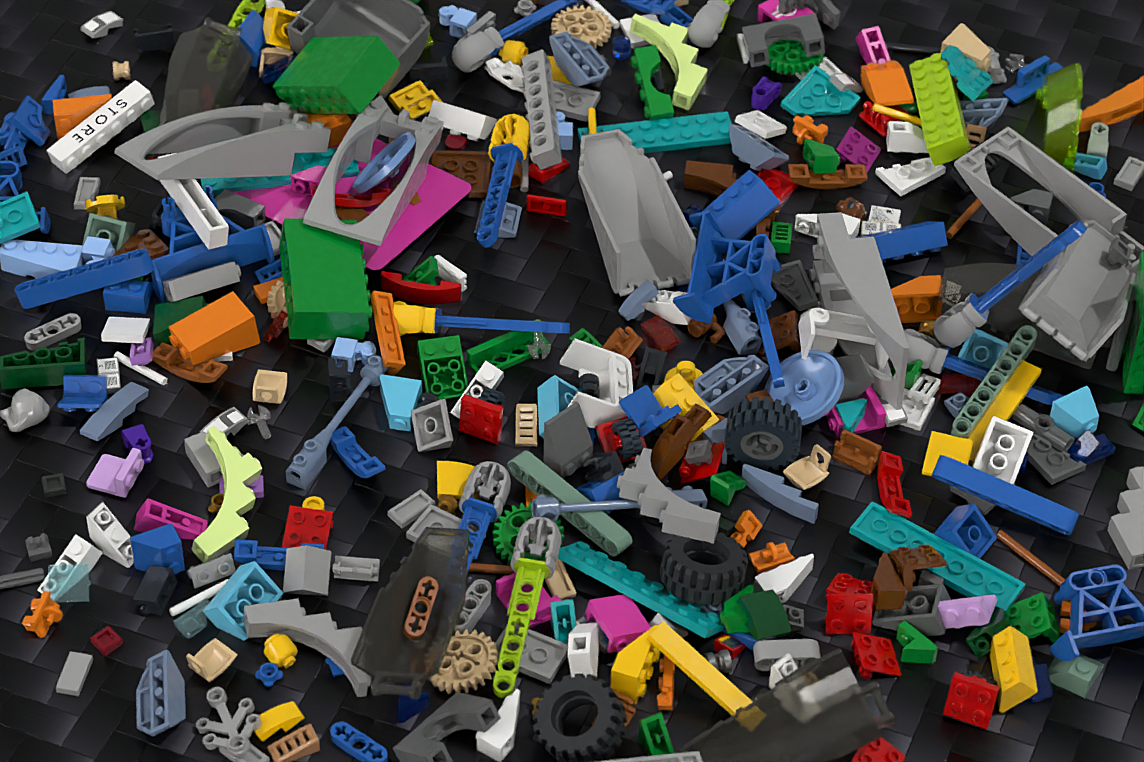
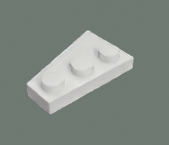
M929 157L911 161L909 165L901 166L900 164H895L892 168L885 170L883 167L876 168V175L902 196L945 174L946 167L943 164L934 167Z

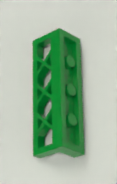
M512 330L467 350V366L475 375L479 371L477 367L483 365L485 361L502 371L549 350L551 345L544 338L542 332ZM538 340L542 344L538 347L530 346L531 343ZM517 349L525 351L520 355L513 354V351ZM499 357L507 358V360L502 363L495 361V359Z

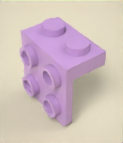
M132 448L126 459L108 454L102 455L86 482L87 487L125 498L143 469L144 460L142 459L141 450Z
M986 595L940 601L938 609L945 628L959 629L964 626L988 624L997 598L996 595Z

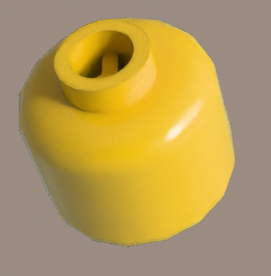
M507 40L499 51V56L502 57L504 63L511 61L512 64L518 66L523 63L522 57L528 55V48L525 47V44L513 40Z
M274 634L264 643L265 656L278 668L282 666L288 668L296 661L297 647L287 635Z

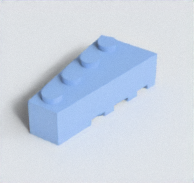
M12 239L1 244V269L24 277L27 275L34 276L37 279L85 265L81 254L83 246Z

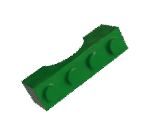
M657 45L634 49V54L631 56V64L637 71L635 79L636 83L640 84L641 90H639L640 99L645 102V117L651 121L673 118L674 109L670 95L657 91L650 81L652 75L660 70L661 60Z

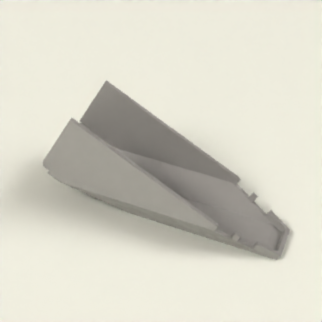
M619 129L583 135L581 137L578 177L614 293H619L620 297L630 295L646 281L656 286L657 290L674 287V283L677 286L689 284L696 251V239L656 160L653 157L647 158L644 155V149L635 148L632 145V140Z
M1094 220L1085 221L1083 224L1087 227V230L1044 265L1018 308L1022 311L1023 315L1032 322L1035 321L1037 326L1047 334L1053 335L1056 341L1065 348H1069L1070 352L1084 361L1091 358L1124 321L1136 276L1133 272L1129 273L1132 267V263L1129 261L1124 265L1119 261L1112 265L1106 260L1110 256L1108 255L1111 241L1116 237Z

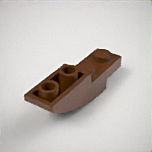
M695 404L684 417L677 413L669 422L651 453V466L659 480L665 477L673 466L687 453L684 445L712 417L709 410Z

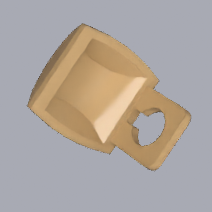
M267 47L263 49L259 78L263 77L264 64L289 67L295 59L293 51L286 50L283 47Z
M258 369L253 384V401L281 404L287 388V373Z
M816 444L813 447L811 456L797 460L783 472L797 488L806 490L817 485L829 475L827 469L831 455ZM817 452L824 457V463H818Z
M215 638L205 645L194 657L188 654L186 658L189 663L188 667L211 682L227 669L237 657V654Z

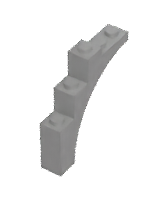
M643 448L641 455L636 456L632 469L626 468L623 476L619 475L617 488H620L619 497L638 501V505H641V515L659 518V522L663 523L662 532L714 543L721 513L689 503L667 489L656 477L652 469L650 460L652 449Z
M1144 466L1129 470L1126 484L1130 490L1120 493L1117 508L1121 514L1111 516L1107 530L1128 570L1144 566Z
M298 599L244 607L243 621L248 638L271 637L279 633V635H287L292 641L312 647L329 657L344 671L352 683L357 697L366 696L367 687L371 685L369 672L365 673L364 656L366 649H369L367 635L363 634L362 627L337 630V624L335 621H332L330 613L306 616L305 609L300 607Z

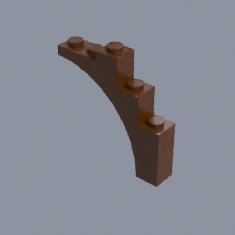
M686 161L684 188L699 190L719 197L738 180L736 179V173H733V165ZM780 205L752 229L754 237L759 234H766L769 238V232L765 230H770V224H773L775 217H779Z

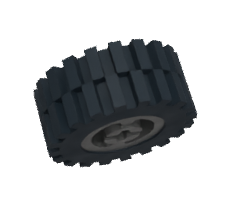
M753 397L751 402L748 399L742 400V405L739 403L735 404L734 410L731 409L727 418L724 441L727 454L732 455V460L735 462L740 460L741 466L748 464L755 468L762 467L764 471H768L769 467H772L773 470H779L780 465L784 468L789 466V461L793 463L800 450L802 419L798 417V412L795 409L791 411V405L788 403L784 406L781 405L782 400L770 401V397H764V400H759V397Z

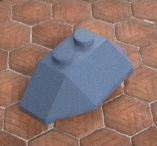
M568 32L550 36L549 40L556 65L574 87L604 79L609 66L591 44L571 36Z
M995 98L960 101L965 127L967 128V124L987 127L986 131L991 129L1002 114L1008 99Z
M730 124L729 132L732 151L739 156L740 161L750 164V168L761 171V169L771 170L789 161L787 154L747 128Z
M755 355L724 359L694 380V391L712 412L725 414L735 404L744 400L746 394L755 391L768 371L769 366Z
M168 650L148 659L146 663L148 667L142 674L136 690L137 729L151 736L174 726L186 718L184 679Z

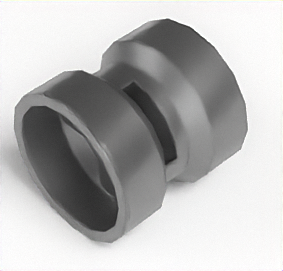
M727 649L721 650L717 654L712 652L704 654V658L719 672H732V660Z

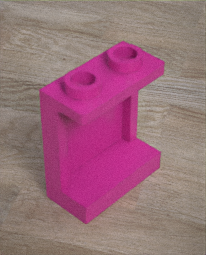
M624 594L589 600L584 615L587 622L597 621L608 637L607 651L609 653L623 650L651 628L634 601Z

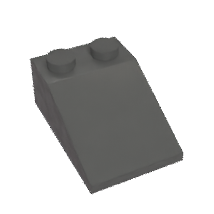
M575 402L544 423V464L562 479L572 475L575 470L582 466L584 461L593 457V444L578 402Z
M944 584L912 587V591H907V598L903 601L902 609H876L872 623L874 626L898 631V625L905 620L925 637L944 635L946 628L938 605L940 601L951 599Z

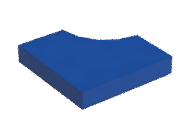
M27 95L10 123L41 147L51 131L42 120L41 112L43 107Z

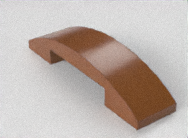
M788 164L790 181L810 188L839 189L861 184L868 179L865 165L846 164L844 170H836V173L814 174L812 170H808L807 164Z
M163 342L153 351L152 360L179 377L195 382H214L228 368L226 364L211 359L207 363L202 362L192 365L188 359L185 360L177 347Z

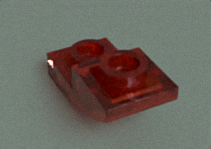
M659 315L640 324L642 330L652 338L653 344L661 351L671 350L680 343L679 338Z
M943 374L939 388L941 394L962 392L966 397L971 398L982 381L965 374Z

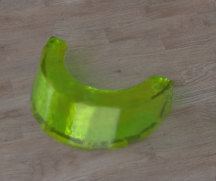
M1073 63L1045 75L1041 88H1037L1036 99H1039V103L1043 104V109H1046L1042 152L1072 174L1078 148V134L1082 113L1080 103L1083 93V79L1080 63Z

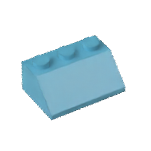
M556 375L537 388L539 435L544 438V423L565 410L577 391L579 392V389Z
M253 561L239 566L206 606L203 613L217 628L242 640H246L248 636L243 621L244 607L277 602L283 592L262 568Z

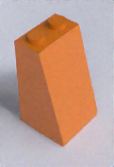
M234 292L225 295L169 326L171 333L169 339L174 347L178 346L182 357L185 360L188 359L192 365L260 343L254 315Z

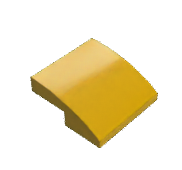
M421 80L389 95L388 99L400 113L402 109L410 111L409 119L411 120L429 113L433 100L442 102L433 90L428 91Z
M932 431L922 474L932 476L940 455L968 465L974 440Z
M437 461L438 497L444 494L460 500L467 479L475 466L452 461ZM478 491L473 494V498L481 501Z

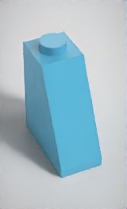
M380 374V392L390 428L411 432L413 426L411 410H414L418 405L419 396L422 394V380Z

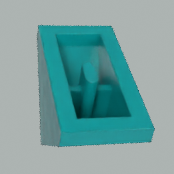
M862 398L835 405V409L843 422V430L845 429L851 433L855 432L865 415L867 399Z
M573 599L550 602V624L555 640L567 645L569 634L576 626Z

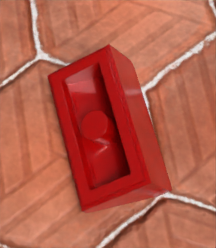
M527 195V211L566 216L568 210L567 200Z

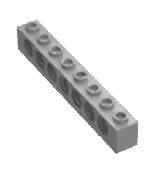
M543 49L522 57L523 65L521 66L524 75L522 82L525 86L523 93L527 100L525 102L528 112L526 119L529 123L531 137L529 140L532 150L530 157L534 164L537 163L540 170L562 162L551 63Z

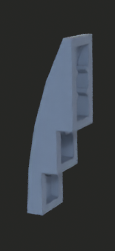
M130 382L109 398L81 428L80 434L99 441L120 428L123 418L135 412L136 404L148 397L149 389Z
M747 464L743 465L742 478L747 481L746 485L756 494L793 516L813 524L815 523L818 514V503L801 498V490L784 485V477Z

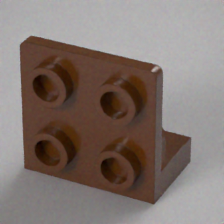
M795 310L769 319L776 350L789 346L792 351L796 353L801 352L798 325L800 316ZM763 342L759 348L761 356L765 355Z
M920 545L919 548L899 547L897 550H890V561L893 562L894 569L899 574L900 580L907 591H912V582H915L914 569L946 566V560L930 545Z

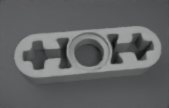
M70 313L27 332L24 337L26 347L29 350L36 351L39 347L51 345L81 330L80 317L77 314ZM50 330H58L56 334L48 333Z

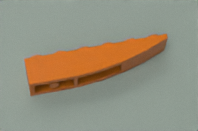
M1144 76L1128 84L1123 89L1115 91L1107 98L1101 99L1093 106L1087 107L1084 111L1073 115L1070 119L1069 132L1072 134L1091 130L1094 123L1099 122L1108 126L1144 110Z

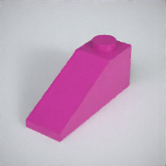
M879 26L861 30L855 40L866 64H883L886 61H890Z
M147 498L137 512L134 530L144 533L172 523L180 539H196L207 529L208 521Z

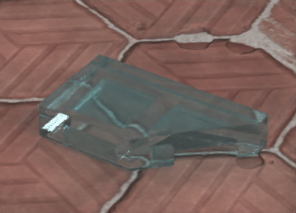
M205 599L174 620V626L188 639L206 627L207 616L203 613V610L209 604V600Z

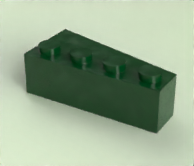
M85 337L77 339V342L68 344L67 341L59 343V347L47 349L44 346L39 347L32 353L22 351L0 356V381L2 389L64 385V375H87Z

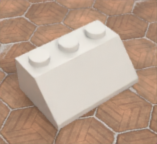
M433 100L428 116L443 121V128L450 129L449 133L459 136L461 133L468 134V139L477 142L479 138L485 140L497 122L495 118Z
M993 416L988 424L972 467L1014 485L1033 432Z

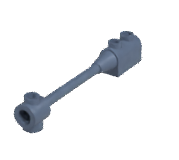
M692 227L690 229L696 239L697 246L699 230ZM732 299L724 302L723 306L727 318L723 328L738 354H757L762 338L758 333L759 326L749 319L750 311L740 308Z
M374 355L368 358V362L360 371L361 382L328 426L313 439L307 440L299 454L294 456L293 462L286 470L287 483L306 490L327 461L326 449L332 433L367 386L380 385V374L384 375L389 368L383 366L382 357Z
M685 486L681 490L672 491L670 487H666L687 502L706 509L707 498L702 489H692L691 486ZM543 494L533 499L531 505L532 517H545L554 523L557 521L559 514L563 512L641 509L638 501L634 500L560 504L556 498H547Z

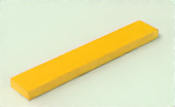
M1024 360L1021 362L968 438L974 440L969 459L970 464L973 465L992 417L995 416L1008 422L1040 376V368Z
M664 621L647 638L750 732L766 715L765 712Z

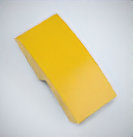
M294 701L284 703L259 715L262 724L255 732L264 741L281 727L287 732L304 719V716Z

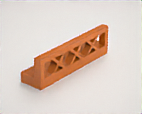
M373 291L370 294L383 366L389 367L387 375L395 376L406 364L398 323L393 312L392 293Z

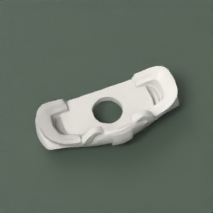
M497 58L486 61L484 69L492 77L509 88L523 93V90H525L522 82L524 75L520 66L512 64L511 61H507L504 64ZM503 76H510L513 79L506 80L503 78Z

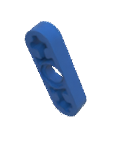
M337 722L332 725L330 729L331 741L361 762H388L387 750L377 742L345 722ZM356 742H363L365 744V747L362 749H355L353 747V744Z

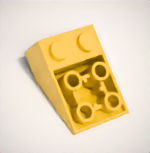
M654 625L621 650L611 670V688L631 698L634 701V705L637 704L639 697H644L647 684H645L646 679H651L654 669L652 664L653 662L657 663L660 656V650L647 639L659 625Z

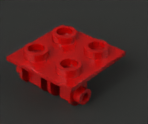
M868 101L863 104L864 111L859 114L865 122L883 137L887 135L889 121L905 122L873 111L874 104ZM899 105L885 106L909 114Z
M724 442L712 445L711 452L713 457L711 464H707L706 461L701 462V466L688 464L685 460V454L679 468V473L682 477L680 483L694 482L717 474L725 447Z
M290 505L282 548L302 546V543L324 544V550H326L329 532L333 528V511Z
M838 573L827 587L825 599L828 598V594H870L872 582L855 579L850 574Z
M828 594L827 614H825L826 634H852L853 632L871 634L873 594Z
M852 633L853 643L851 647L854 650L856 664L859 666V674L863 679H870L873 672L901 676L891 639Z
M869 728L851 762H903L906 756Z

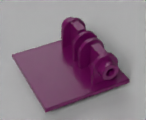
M851 126L835 151L840 156V163L849 160L854 165H865L867 173L881 149Z

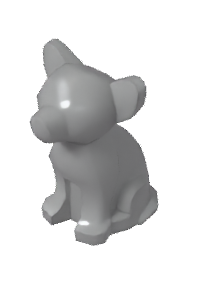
M987 46L991 50V64L988 67L991 79L994 81V84L1005 83L1007 78L1005 77L1004 70L1000 68L998 61L999 53Z

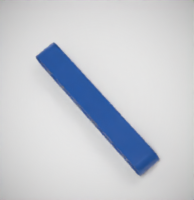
M142 248L23 282L17 285L14 291L22 308L28 309L151 273L155 267L147 249Z
M944 455L939 456L932 473V477L1066 535L1072 534L1079 517L1077 512Z

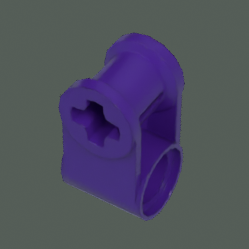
M762 77L752 91V108L755 110H765L779 96L782 84L779 82L774 83L769 81L767 77Z
M143 424L121 431L124 444L130 452L132 448L140 449L144 464L153 460V452L150 449L151 439Z

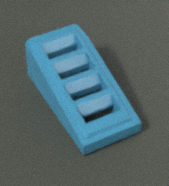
M1070 152L1062 163L1065 168L1097 180H1101L1107 171L1105 157Z

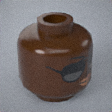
M848 197L844 201L840 200L836 206L838 213L842 212V214L860 219V224L866 216L864 204L854 198Z

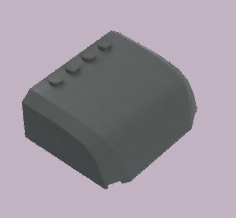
M311 0L287 26L291 49L297 55L312 37L379 36L401 63L374 97L376 98L381 95L385 99L420 57L428 39L430 22L427 21L422 9L409 0Z

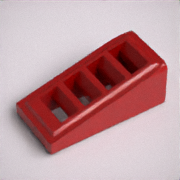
M562 157V162L540 170L537 163L529 164V175L543 184L570 166V162Z

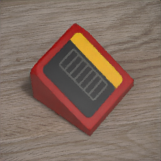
M725 634L714 641V650L719 653V651L727 649L732 661L746 646L729 634Z

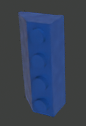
M748 170L703 211L711 210L726 235V239L740 240L781 203L763 180Z
M927 221L891 229V233L882 231L856 237H874L882 263H885L886 259L891 257L893 260L903 259L905 254L911 253V256L922 255L923 251L928 249L930 252L940 251L942 246L948 245L944 222Z

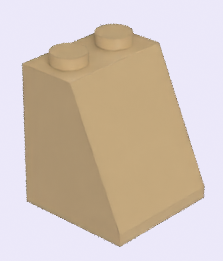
M960 23L942 42L941 53L951 44L959 48L962 55L967 59L973 60L981 71L987 72L991 64V50L971 30Z

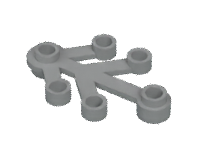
M220 687L212 688L207 693V699L212 707L217 708L223 723L201 718L196 722V727L201 734L213 731L228 734L230 738H218L215 734H207L203 738V743L208 750L221 747L226 748L231 756H242L250 749L249 737L253 730L260 728L262 724L260 717L257 714L249 715L246 718L247 724L242 732L238 734L237 730L246 714L254 711L252 700L249 698L241 700L239 708L232 719L225 705L227 701L225 691Z

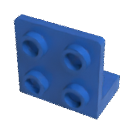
M107 375L63 376L64 397L58 402V408H64V411H76L77 408H85V411L93 412L101 408L108 400Z
M647 385L619 401L628 418L634 421V425H636L641 437L667 423L677 413L682 412L678 404L672 408L668 405L662 408Z

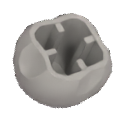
M21 389L13 396L11 407L0 411V417L6 420L10 431L19 432L42 422L48 416L50 406L38 394L27 389Z

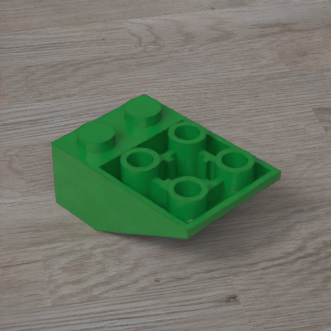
M459 335L418 341L416 349L425 392L436 395L439 400L461 397L467 389L468 383Z

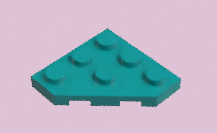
M950 44L942 52L943 60H948L949 62L947 68L952 77H957L958 79L957 86L959 90L972 101H975L994 82L991 76L986 71H981L973 60L967 59L962 55L959 48Z
M815 65L781 102L780 106L795 117L849 114L859 103L861 97L851 90L841 92L829 81L831 76Z

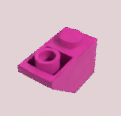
M315 166L292 174L290 177L292 192L314 196L311 185L320 184L327 167Z

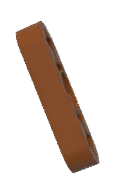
M432 577L422 578L417 585L403 628L405 636L411 640L419 639L425 631L438 591V583ZM426 584H429L431 590L428 592L427 597H422ZM423 603L427 607V611L425 613H418L415 610V605ZM415 619H418V630L414 633L411 631V627Z

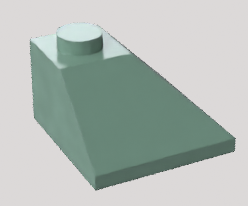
M90 213L82 246H84L87 236L109 239L116 253L133 235L135 223Z
M1081 653L1073 661H1062L1055 657L1043 679L1085 698L1103 669L1104 664Z

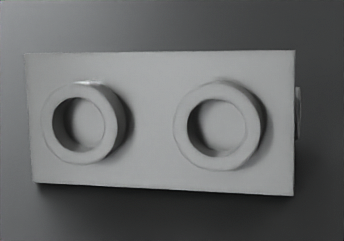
M229 553L198 566H191L187 573L189 578H192L194 588H198L232 575L236 570L232 554Z
M335 556V563L333 564L334 578L378 581L380 559Z

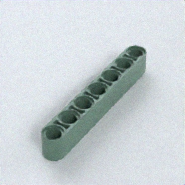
M1025 325L1018 330L954 420L951 430L952 436L965 439L970 437L1021 362L1025 361L1034 348L1037 337L1035 328ZM979 398H985L987 401H982ZM957 429H963L965 432H960Z
M529 451L521 452L507 463L509 472L537 496L543 494L547 498H556L560 504L591 502ZM602 510L560 513L562 517L610 556H617L632 544L630 534Z

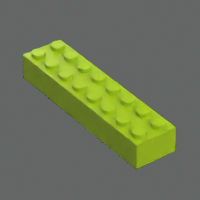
M936 53L929 58L917 60L909 65L926 148L934 167L961 158L971 149L955 79L947 68L949 62L948 60H943L942 53Z

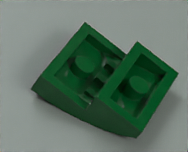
M773 589L742 595L738 598L737 604L748 617L745 626L757 642L789 635L792 632L786 611Z

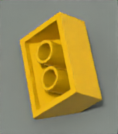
M279 7L267 8L263 23L266 43L293 51L290 46L287 26L298 13Z
M679 373L664 382L653 393L662 408L667 405L672 408L678 404L682 410L679 414L683 417L695 404L709 410L712 417L696 432L690 441H700L703 439V432L719 422V418ZM670 421L660 426L663 431Z
M1009 626L993 636L990 652L994 681L996 680L999 686L997 700L1001 713L1038 693L1028 637Z

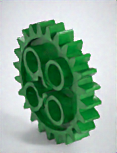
M791 39L779 40L768 47L770 64L766 66L771 67V70L777 69V73L784 71L785 75L788 72L794 75L795 72H798L801 75L802 71L809 73V69H812L815 65L820 67V63H823L824 54L807 57L804 47L799 41Z
M532 502L526 508L523 503H520V509L513 505L512 512L504 510L505 517L499 516V523L494 524L493 538L495 539H493V545L497 546L496 553H501L502 560L508 558V565H510L514 553V546L512 545L516 543L517 535L521 528H517L514 525H522L528 519L533 518L531 511ZM557 519L555 524L558 526V529L561 534L560 548H562V542L564 541V528L563 526H560L561 520ZM544 542V546L547 547V550H546V552H547V551H548V542ZM531 551L528 553L524 552V558L545 560L546 552L542 553L541 557L530 556Z

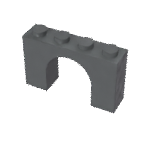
M815 13L742 27L744 45L751 67L770 64L768 47L779 40L791 39L799 41L803 45L807 57L825 53L824 37Z
M226 189L215 198L218 212L239 226L250 229L262 225L266 221L264 205Z
M457 692L398 743L393 750L400 762H453L444 743L439 742L443 737L461 729H472L485 733L501 718L492 700Z

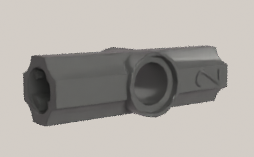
M1025 404L1018 406L1013 413L1012 419L1052 443V446L1061 452H1067L1074 443L1075 438L1054 425V419L1049 415H1039Z

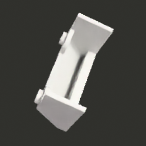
M822 308L811 309L801 316L798 325L802 359L807 358L815 335L875 345L878 370L883 373L889 356L863 316L824 310Z
M574 338L560 360V364L578 370L579 378L586 373L597 375L599 378L600 397L598 399L577 391L568 407L578 402L586 425L590 428L627 417L619 401L633 393L630 361L623 355Z

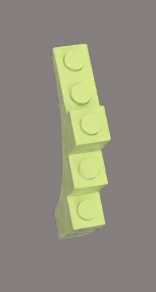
M635 14L631 21L630 33L645 39L652 45H657V49L666 57L675 74L676 87L672 97V105L689 111L705 83L708 69L695 65L698 49L686 44L688 29L675 23H671L668 27Z
M215 426L208 429L205 441L214 452L221 467L224 481V499L217 517L207 530L193 542L191 550L203 563L216 559L235 546V540H244L247 537L249 526L247 521L240 516L254 506L255 494L247 486L258 480L262 471L258 459L253 458L249 453L241 457L240 451L235 446H232L227 441L226 435Z

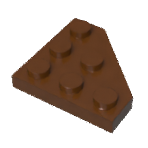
M434 150L432 166L468 182L471 185V191L467 194L468 197L486 198L491 168V159L488 152Z
M143 229L138 231L137 234L132 235L113 256L145 248L151 260L169 255L170 249L151 229Z

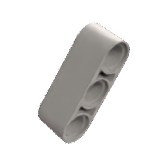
M478 579L474 581L450 614L449 634L452 637L455 636L457 630L461 635L465 629H468L470 634L490 605L491 584L487 580Z
M814 639L763 640L756 642L753 646L755 667L760 671H771V666L787 653H790L799 670H812L821 665L819 643Z

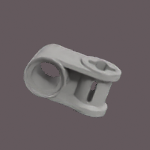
M1099 122L1092 125L1087 155L1107 157L1109 129L1106 124Z

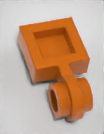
M750 510L744 511L735 524V528L739 532L733 533L730 537L734 538L744 548L748 541L754 540L762 524Z

